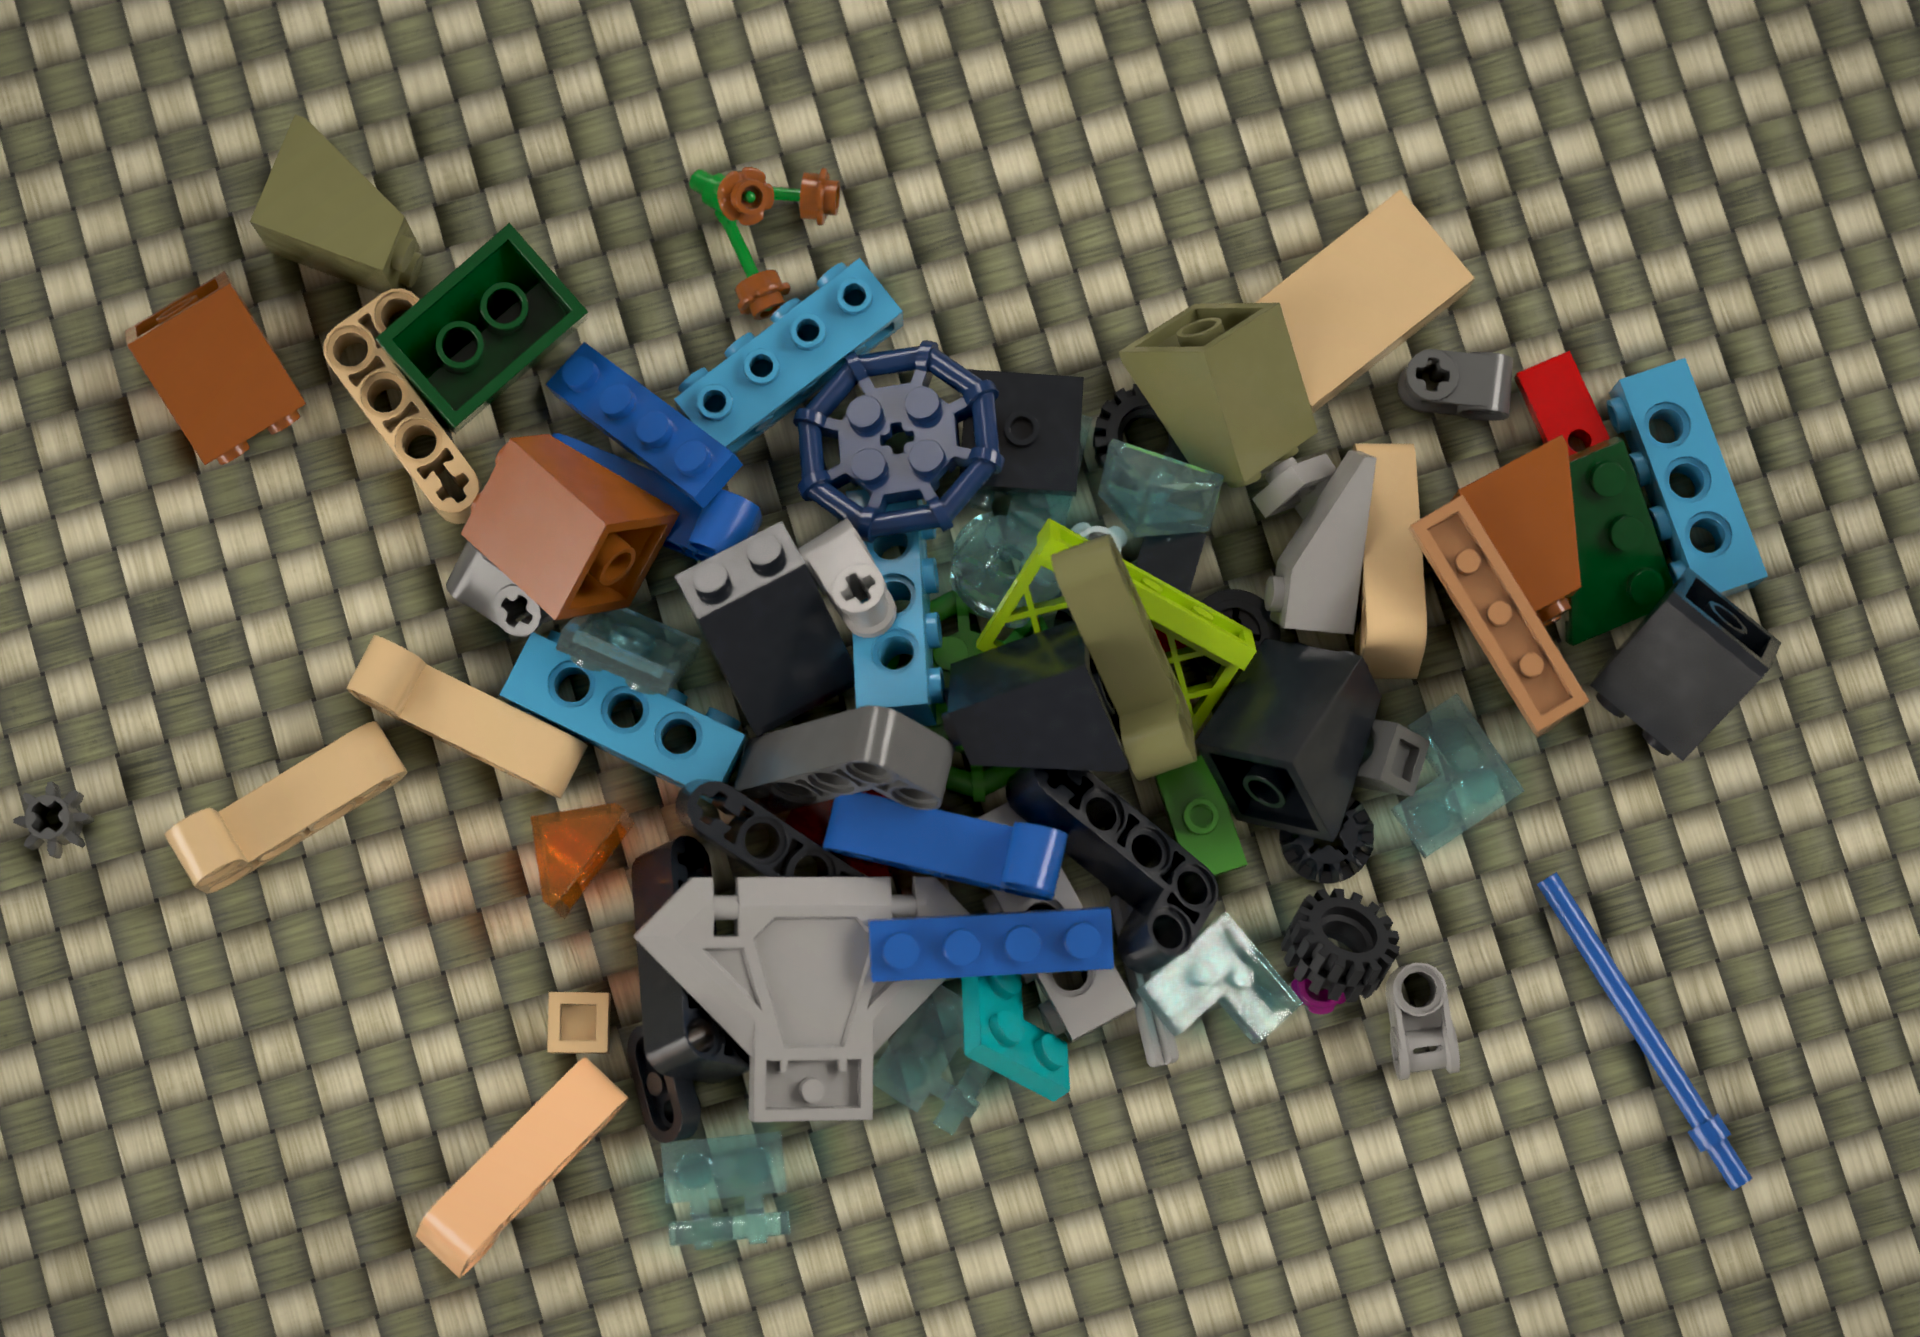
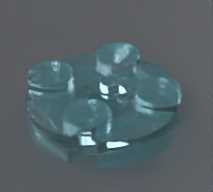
M1012 510L1011 516L999 515L992 517V511L973 518L959 532L951 555L949 583L962 601L978 614L990 619L1017 575H1008L1001 572L999 565L995 561L999 558L1007 563L1012 558L1018 559L1021 562L1018 570L1020 572L1036 547V537L1046 521L1034 514ZM1041 566L1030 584L1034 603L1062 596L1054 572ZM1024 595L1015 608L1027 605ZM1031 618L1008 622L1004 626L1007 628H1020L1026 625Z

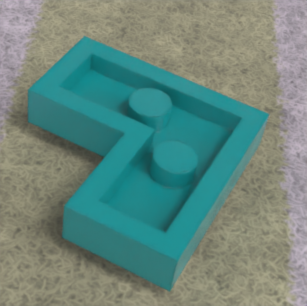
M1021 974L962 977L965 1056L1053 1102L1070 1092L1067 1042L1023 1019Z

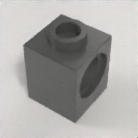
M1375 719L1354 786L1414 797L1430 741L1399 723Z

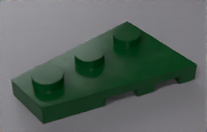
M1616 436L1569 456L1581 588L1568 600L1572 608L1569 610V621H1565L1566 642L1572 646L1647 615L1674 584L1625 442Z

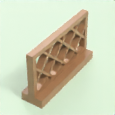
M1463 495L1410 525L1409 531L1537 738L1552 730L1569 714L1590 702Z

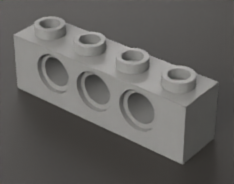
M1009 802L977 818L1012 827L1015 822L1028 823L1010 807ZM1062 867L1052 901L1037 900L988 889L990 895L982 899L987 913L1029 911L1038 906L1046 907L1050 910L1083 908ZM1115 965L1114 969L1085 970L1086 982L1075 991L1061 989L1055 983L1052 972L1021 974L1026 984L1035 979L1047 999V1001L1038 1006L1053 1035L1058 1036L1064 1032L1069 1042L1072 1043L1132 1011L1136 1007Z

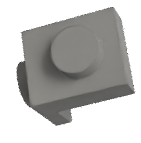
M1326 453L1297 463L1294 457L1288 458L1266 474L1265 479L1269 485L1252 500L1265 518L1295 508L1304 520L1336 471V467Z

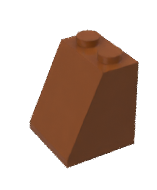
M225 271L125 330L128 348L204 465L217 459L220 465L229 463L250 448L247 440L266 428L271 435L278 433L301 417L297 409L306 405L301 392Z
M549 434L510 438L498 452L495 459L496 466L487 484L473 500L471 514L461 535L554 620L628 608L680 513L672 506Z
M1562 435L1457 490L1450 500L1451 502L1461 495L1464 496L1545 628L1559 621L1562 618L1561 615L1572 608L1568 600L1581 588L1568 444Z

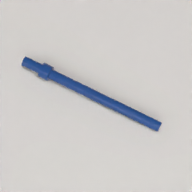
M1556 872L1538 883L1537 886L1692 1127L1688 1134L1700 1153L1705 1150L1707 1151L1732 1191L1752 1179L1750 1173L1727 1139L1731 1135L1729 1129L1718 1113L1712 1116L1558 873Z

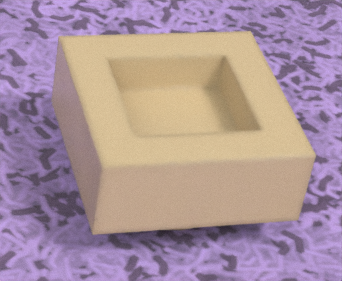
M549 992L547 1052L560 1054H609L611 994L609 992Z

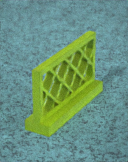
M1048 518L1036 537V547L977 639L976 648L985 652L1004 645V643L996 640L1005 623L1030 617L1034 633L1042 631L1038 615L1068 608L1063 596L1034 603L1030 584L1041 566L1054 572L1051 562L1052 554L1090 540ZM1123 559L1153 627L1167 635L1170 651L1165 652L1169 663H1174L1179 686L1190 711L1195 736L1238 669L1245 670L1257 652L1252 630ZM1024 595L1027 605L1015 608ZM1175 639L1188 647L1177 649ZM1205 655L1221 664L1212 681L1190 687L1186 686L1180 661ZM1201 697L1192 709L1190 699Z

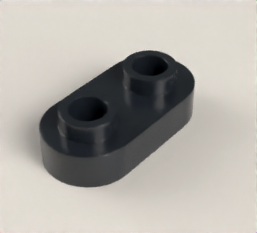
M640 1025L629 1036L627 1056L645 1125L650 1134L662 1143L688 1139L697 1131L701 1117V1104L696 1095L693 1080L668 1077L658 1073L651 1066L644 1047L643 1025Z

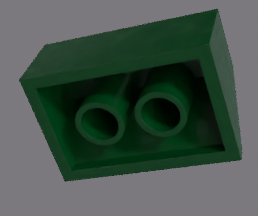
M508 223L377 336L375 340L414 389L453 433L456 434L587 319L588 311L517 230Z

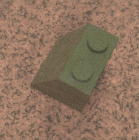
M295 114L250 220V223L270 253L380 294L390 289H404L405 285L413 287L419 277L424 256L419 253L420 246L405 216L306 118Z
M1280 303L1193 304L1119 351L1123 365L1201 481L1227 482V485L1231 488L1250 485L1261 478L1262 470L1274 462L1283 461L1298 453V446L1318 433Z

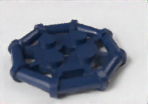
M923 340L920 346L857 355L855 351L844 357L846 362L805 408L796 410L793 423L798 427L802 480L797 488L801 497L805 501L816 502L840 521L847 518L864 542L872 543L876 537L941 528L944 533L954 527L952 521L992 474H998L1002 471L1005 458L999 451L995 407L999 391L991 380H981L941 352L937 342ZM915 370L911 383L875 388L869 378ZM935 375L963 396L950 404L939 398L933 389L929 388L932 376ZM858 384L864 395L858 396L851 401L847 408L846 416L842 420L829 418L830 414ZM973 415L975 447L972 449L960 447L958 423ZM905 432L906 436H914V441L905 443L904 452L900 454H894L891 446L885 445L887 440L896 433ZM822 436L839 440L840 464L827 471L824 470ZM957 466L966 468L939 499L935 492L941 486L939 480L949 469L950 473H952ZM850 482L856 487L858 485L861 486L870 496L868 506L862 508L837 489ZM924 499L928 505L886 512L888 504Z

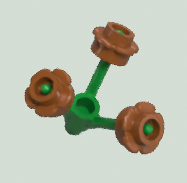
M744 167L742 171H731L726 176L721 173L712 175L703 169H698L691 176L689 181L690 189L700 194L703 203L715 210L714 214L725 229L747 276L746 279L735 287V292L740 301L737 307L741 314H752L755 320L771 317L778 308L785 304L783 298L789 294L791 286L787 282L782 283L778 272L774 269L758 271L736 224L737 220L745 226L755 225L764 218L765 210H769L772 207L774 200L800 202L801 219L817 220V225L823 226L827 215L837 216L840 202V182L838 180H830V175L826 168H821L820 173L804 172L801 189L772 187L771 184L766 183L765 174L754 167Z

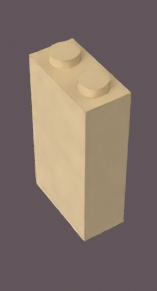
M1400 189L1255 303H1280L1312 413H1315L1466 294L1475 278Z

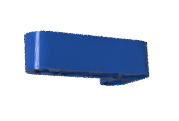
M559 433L552 434L554 438L678 511L680 515L663 544L666 548L702 562L757 534L763 521L760 508L744 497L721 489L703 509L653 470Z
M858 792L851 795H841L833 800L822 849L854 859L1004 893L1052 901L1056 891L1068 835L1053 828L1030 823L1015 822L1012 827L937 809H914L897 803L892 799Z

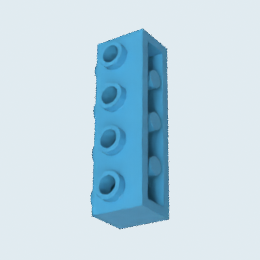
M860 258L848 267L841 262L829 269L817 281L818 290L802 302L795 297L783 304L771 316L772 325L756 337L750 332L733 342L724 353L727 359L710 372L706 368H701L687 377L678 387L681 394L674 398L677 411L736 454L823 388L846 362L844 358L846 355L853 351L857 355L867 354L903 326V311Z

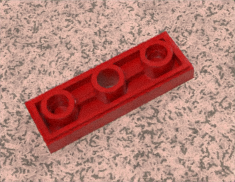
M1570 351L1516 373L1514 380L1544 444L1562 435L1567 444L1569 437L1580 438L1584 442L1585 449L1610 439ZM1568 444L1569 456L1577 453L1576 451L1572 450Z

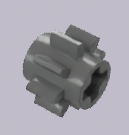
M48 782L46 795L39 797L28 793L23 795L25 802L29 805L25 816L14 818V823L28 828L31 832L24 843L26 848L34 851L40 848L46 841L49 855L60 859L63 853V845L72 843L82 848L86 845L79 835L83 825L93 823L94 817L77 809V806L84 798L82 793L73 790L64 799H61L59 785ZM51 809L59 812L58 817L64 823L57 832L49 828L50 823L45 818Z

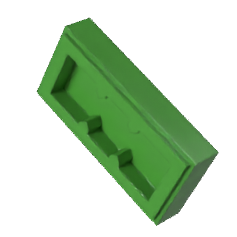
M1201 755L1197 756L1196 762L1154 776L1174 839L1179 845L1203 863L1214 874V877L1247 866L1227 802Z

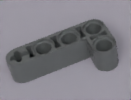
M872 705L862 706L747 740L734 789L772 814L874 789L895 802L910 808L934 810L941 806L955 747L944 737L893 709Z

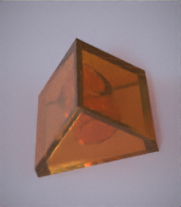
M617 803L530 816L542 899L547 906L563 919H565L635 824L627 811Z

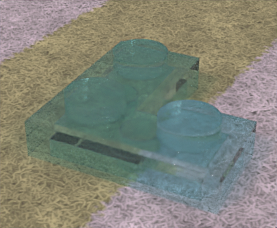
M1456 693L1407 726L1409 730L1430 741L1425 758L1438 775V778L1415 792L1414 797H1408L1394 806L1391 811L1425 859L1522 794L1525 790L1460 696Z
M1227 912L1217 916L1199 932L1193 945L1186 953L1161 967L1135 990L1173 1036L1183 1033L1218 1001L1253 1044L1263 1041L1303 1004Z

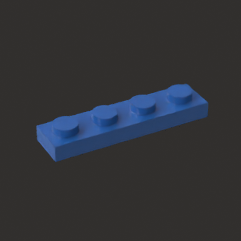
M585 342L581 344L545 384L558 399L703 509L743 466L732 451Z
M1110 907L868 919L870 979L872 982L1114 969L1112 914Z

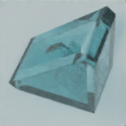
M1112 439L1109 443L1098 495L1135 537L1206 532L1212 526L1224 475Z

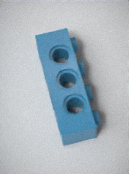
M1686 358L1619 379L1609 392L1611 399L1606 402L1608 416L1614 430L1618 434L1624 432L1631 451L1629 457L1639 486H1644L1652 507L1648 511L1659 542L1665 541L1672 563L1668 564V569L1673 583L1689 567L1725 597L1756 587L1768 575ZM1660 419L1667 422L1674 431V442L1661 443L1654 439L1649 431V421ZM1681 473L1688 476L1695 487L1694 497L1683 498L1675 494L1669 484L1670 474ZM1701 527L1713 535L1715 540L1714 552L1704 553L1693 546L1690 540L1691 528Z
M865 489L846 491V496L862 508L868 506L870 496ZM922 499L888 504L886 512L928 505H923ZM936 529L876 537L872 543L864 542L876 567L882 574L887 589L894 601L907 600L910 603L905 610L896 614L892 627L884 634L874 638H863L852 632L856 708L870 705L886 707L907 716L923 726L937 725L936 704L945 703L943 671L941 667L934 668L933 648H942L941 621L938 612H930V594L939 593V575L936 559L927 558V540L936 539ZM904 546L907 548L898 558H881L885 551L891 547ZM868 598L860 601V603L867 602ZM909 654L913 656L910 663L901 669L887 668L889 661L897 655Z
M551 630L547 638L534 632L530 634L500 693L505 703L681 789L688 782L695 779H710L728 784L744 752L747 741L745 734L738 732L741 725L740 721L709 707L706 715H703L685 706L688 699L685 694L661 682H656L653 689L632 680L635 674L633 669L610 657L603 656L600 664L580 655L579 652L582 645L561 633ZM573 674H581L589 678L590 688L583 699L576 702H567L560 698L559 687L566 677ZM623 700H635L643 705L641 720L629 728H621L612 723V711ZM678 725L689 726L697 734L694 746L683 754L671 753L664 746L667 732ZM701 796L700 798L712 803L714 796Z

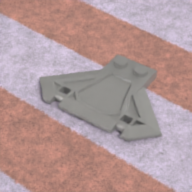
M913 876L911 895H892L891 877H736L735 896H714L713 877H690L633 937L750 1056L749 1120L753 1122L872 1120L873 1054L946 978L872 982L870 979L868 919L969 913L933 876ZM714 920H734V935H714Z

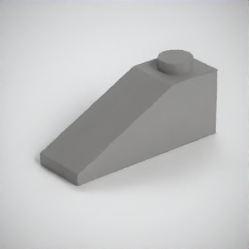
M1349 450L1277 560L1275 576H1269L1266 583L1264 603L1265 609L1271 611L1270 620L1283 628L1353 635L1376 457L1362 451Z

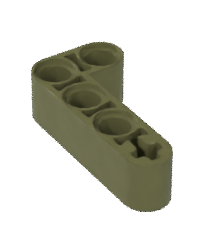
M1106 534L1052 554L1051 562L1062 595L1119 716L1122 744L1136 779L1142 781L1196 762L1194 730L1188 705L1112 536Z

